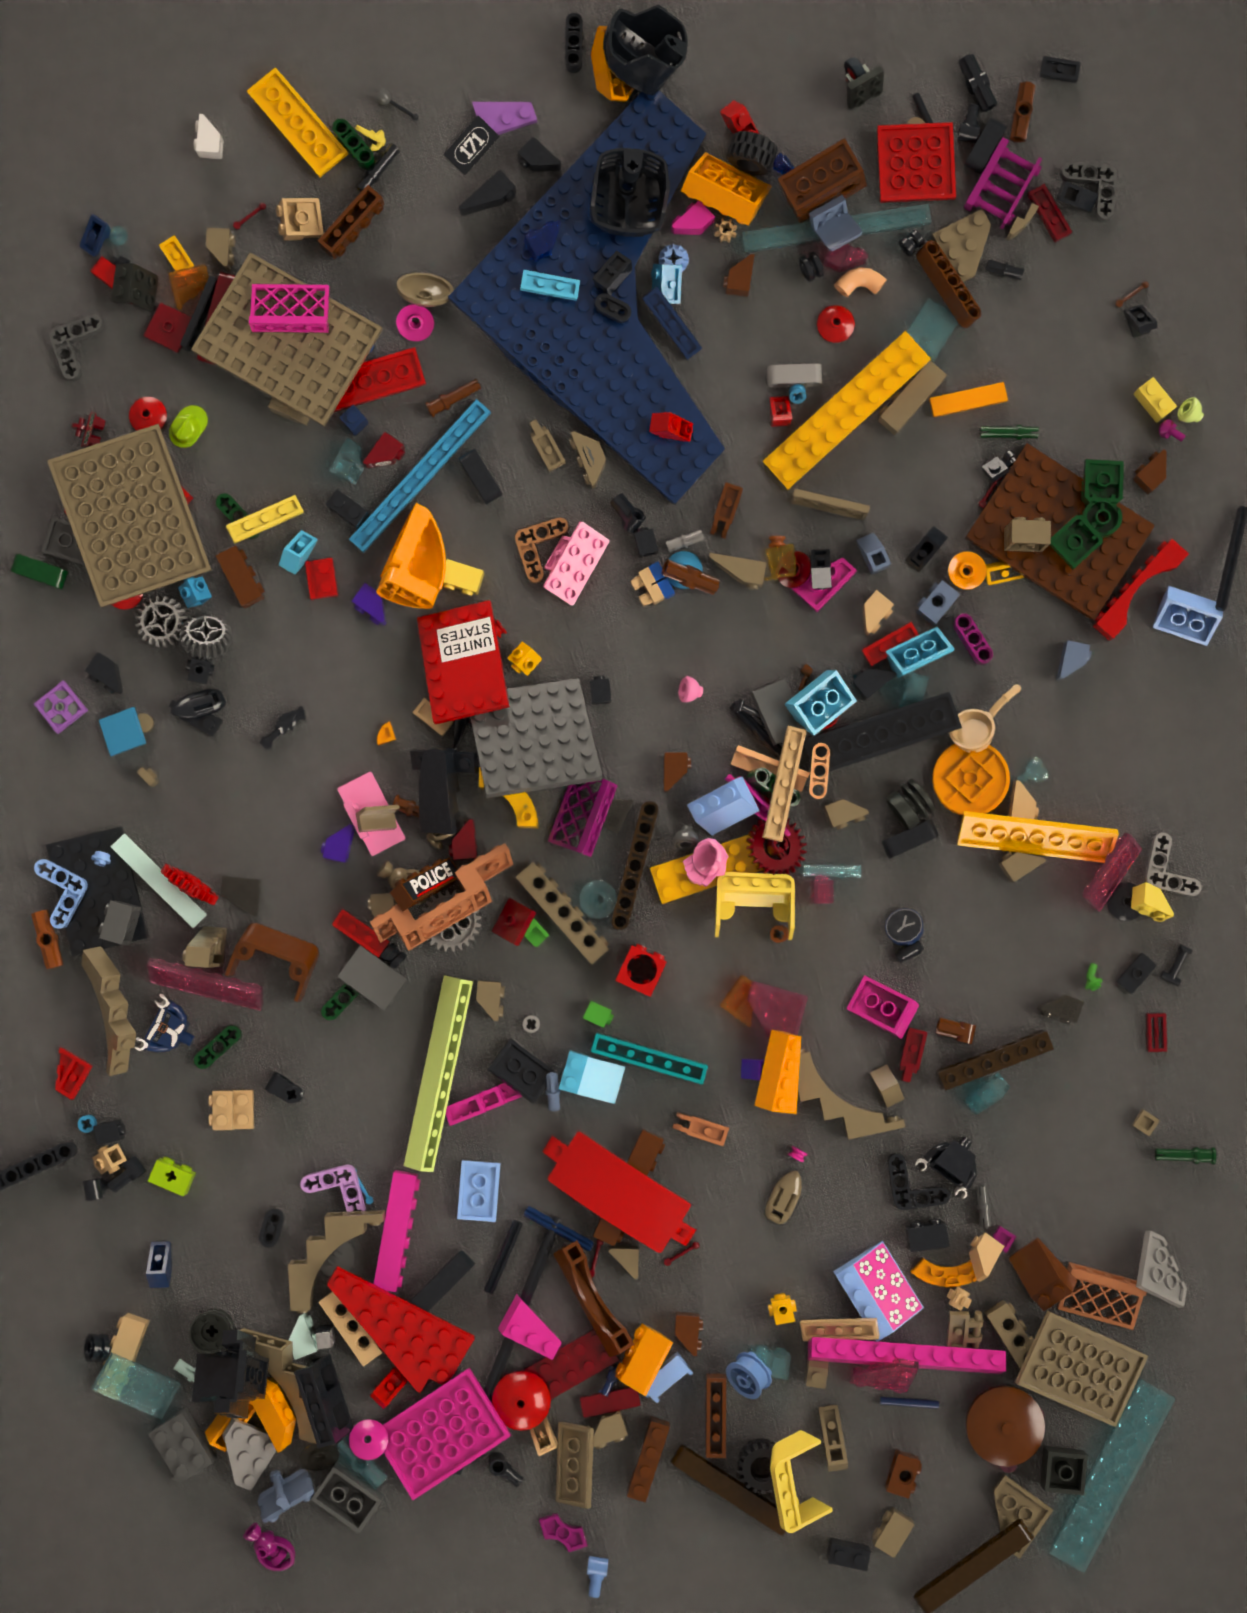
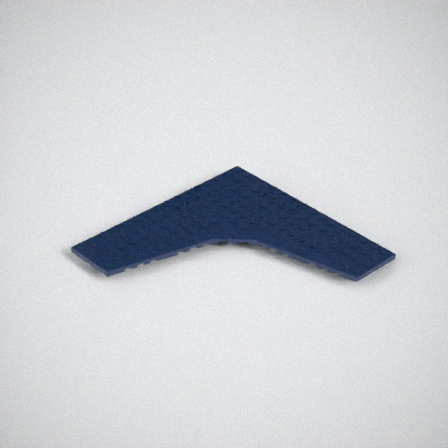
M659 90L653 96L641 92L448 296V300L473 321L499 347L504 356L550 398L580 419L665 498L675 505L721 455L725 448L638 320L635 265L653 233L643 237L609 234L591 222L589 213L592 179L598 158L603 152L616 148L642 149L661 156L667 163L670 180L667 206L671 201L706 133ZM630 184L622 185L623 189L627 191L632 189ZM616 250L632 261L633 269L611 295L630 306L631 316L625 323H618L598 313L594 306L597 296L603 294L604 291L601 288L597 289L592 278ZM523 270L580 280L577 301L520 291ZM603 302L601 306L606 308L607 304ZM619 311L618 315L624 316V312ZM671 412L692 422L693 432L691 434V441L685 442L661 438L649 432L652 413Z

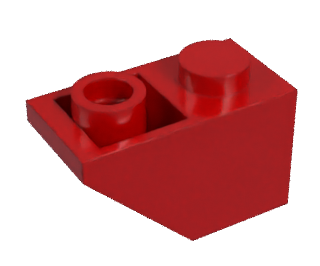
M733 100L720 111L724 122L733 134L739 131L759 134L743 104Z
M671 412L652 413L649 432L661 438L690 442L693 423Z

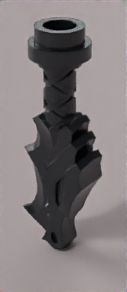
M300 706L296 711L282 714L279 717V721L276 722L277 725L274 726L276 729L267 737L262 736L259 743L266 750L273 747L272 742L281 734L285 735L288 730L293 731L295 724L299 720H305L303 706Z

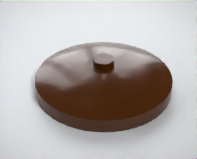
M1001 1385L983 1391L971 1403L966 1415V1433L971 1446L980 1457L994 1465L1014 1466L1027 1461L1037 1452L1044 1438L1045 1421L1039 1405L1027 1392L1017 1387Z

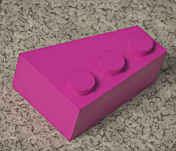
M516 1294L498 1327L499 1331L503 1336L553 1360L562 1342Z

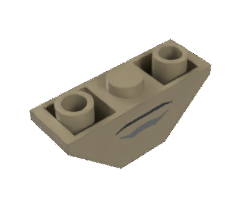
M573 431L571 432L569 442L572 449L577 450L579 456L576 457L579 467H583L585 470V474H583L584 480L587 485H591L592 489L596 488L606 465V458L599 441Z

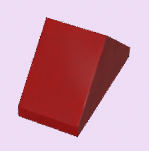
M769 397L771 427L790 426L792 413L789 397Z

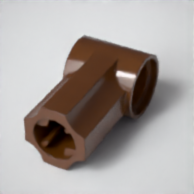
M939 1017L935 1033L972 1044L976 1025L961 1021L955 1022Z

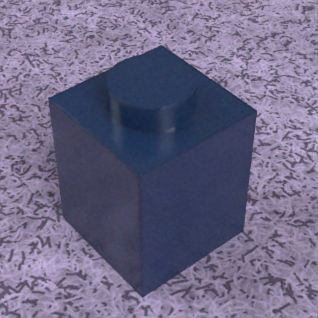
M354 405L339 417L354 436L369 424L364 415Z

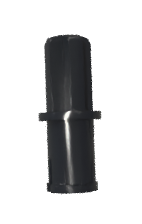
M988 260L985 267L986 271L1000 274L1002 277L1008 276L1019 280L1022 279L1024 268L1008 265V262L1004 264Z

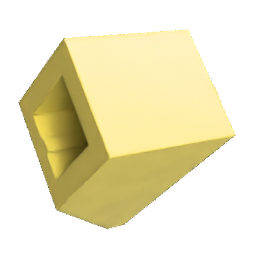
M1147 882L1133 887L1132 909L1142 915L1153 918L1157 922H1163L1174 916L1161 889Z

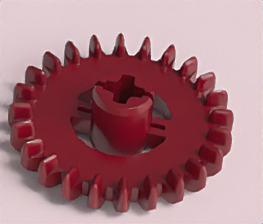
M787 818L786 827L791 835L787 836L784 834L782 842L762 838L766 824L765 820L759 819L757 825H752L753 831L748 832L749 836L752 837L746 839L750 844L746 849L751 851L748 857L754 858L752 864L757 863V870L763 868L764 874L769 871V874L773 875L775 873L789 875V871L791 873L796 872L794 867H801L799 862L805 860L804 857L800 856L807 853L806 850L801 849L807 843L800 842L805 836H798L802 829L794 830L796 823L789 825L790 818ZM765 839L767 840L766 849L768 853L778 856L780 860H774L766 854L763 844Z

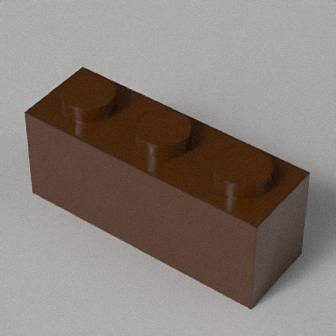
M235 545L215 555L238 601L244 609L265 599L263 595L265 590L260 582H256L254 578L256 572L252 565L248 566L245 560L248 557L243 548L239 549Z

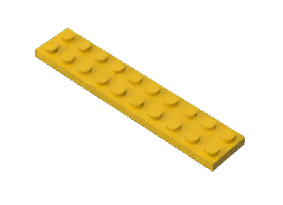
M904 331L765 458L763 463L789 490L921 370L931 358Z

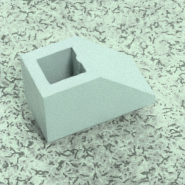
M307 1313L300 1314L288 1340L293 1342V1356L295 1360L318 1350L316 1334H314L312 1326H314L313 1320L310 1315L307 1316Z

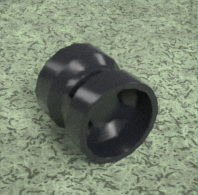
M913 229L906 238H902L898 243L902 251L906 255L911 256L915 253V249L921 248L925 244L922 235Z
M394 942L380 955L384 960L390 961V966L393 969L398 967L407 957L404 952H398V946Z

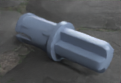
M550 1072L546 1075L547 1090L545 1091V1094L548 1096V1110L558 1111L560 1110L559 1094L561 1093L558 1087L557 1073Z

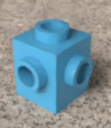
M203 576L187 578L178 587L187 608L203 605L212 597Z

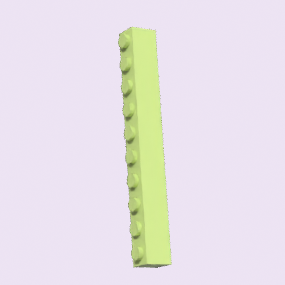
M445 975L443 977L405 1156V1167L425 1172L434 1171L473 981Z

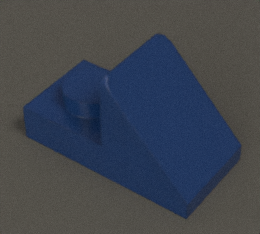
M91 214L79 247L93 257L98 256L104 240L112 237L109 225L96 215Z

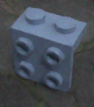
M843 195L832 199L830 202L809 213L813 231L829 251H834L862 235L861 228L848 213L846 199Z

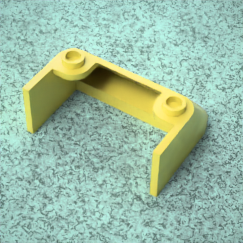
M725 872V875L718 876L715 937H719L720 919H730L734 915L735 906L773 907L774 918L780 922H788V940H792L795 929V882L791 876L786 874L773 875Z
M802 1430L778 1441L773 1446L770 1471L781 1528L788 1533H794L833 1511L832 1507L814 1497L799 1504V1499L796 1497L790 1459L821 1444L820 1439Z

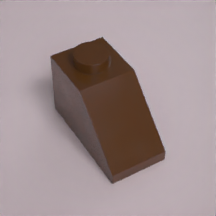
M750 254L729 270V276L725 275L723 287H727L726 294L748 297L755 254Z
M664 753V792H668L687 774V769H691V757H688V753Z

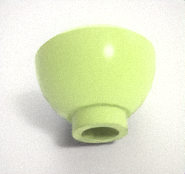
M1196 397L1185 400L1177 413L1178 419L1186 423L1194 421L1197 423L1204 416L1201 403Z

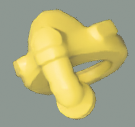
M356 125L355 129L358 132L377 141L376 145L371 144V151L376 152L385 146L386 138L382 129L375 133L373 130L369 131Z

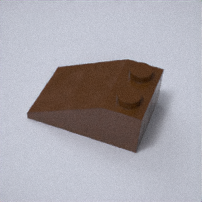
M1038 1237L1009 1257L1030 1297L1043 1311H1046L1073 1293L1077 1280Z

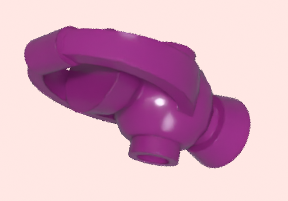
M257 1522L250 1525L245 1531L243 1538L250 1542L254 1541L253 1548L257 1558L265 1568L273 1571H285L294 1565L295 1549L288 1540L275 1536L271 1530L261 1532ZM287 1552H289L290 1558L281 1563L283 1559L286 1557Z

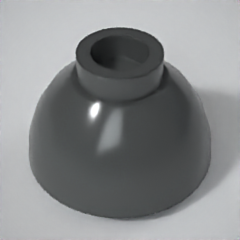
M688 825L682 826L681 830L673 838V845L677 849L685 851L695 849L699 843L698 835Z

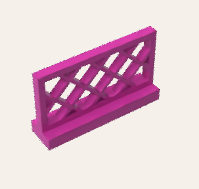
M252 284L251 313L249 316L251 331L329 333V285ZM265 290L268 295L260 300L256 296V291ZM278 291H285L287 293L281 300L275 296ZM297 291H304L306 295L299 301L294 294ZM317 291H325V296L319 301L313 296ZM272 297L277 304L269 309L264 303ZM291 297L296 304L288 309L284 303ZM309 298L316 303L310 309L303 305ZM262 306L267 310L263 316H255V311ZM280 306L287 311L282 316H277L273 313ZM299 306L306 311L302 316H296L293 313ZM321 307L324 310V316H315L312 312Z

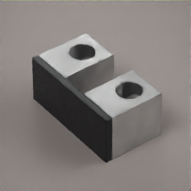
M334 1325L319 1326L315 1331L317 1349L331 1348L335 1343Z

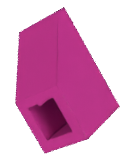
M698 200L695 204L691 203L686 208V213L682 216H677L672 221L671 232L680 235H701L714 223L715 216Z

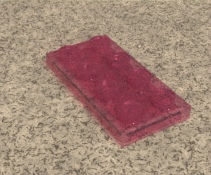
M1126 832L1117 840L1113 851L1106 856L1103 866L1096 871L1094 879L1084 889L1083 898L1098 912L1102 910L1142 851V848L1132 835Z

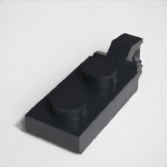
M172 700L169 707L172 708L176 701ZM212 714L190 719L179 718L213 737L223 722L222 719Z

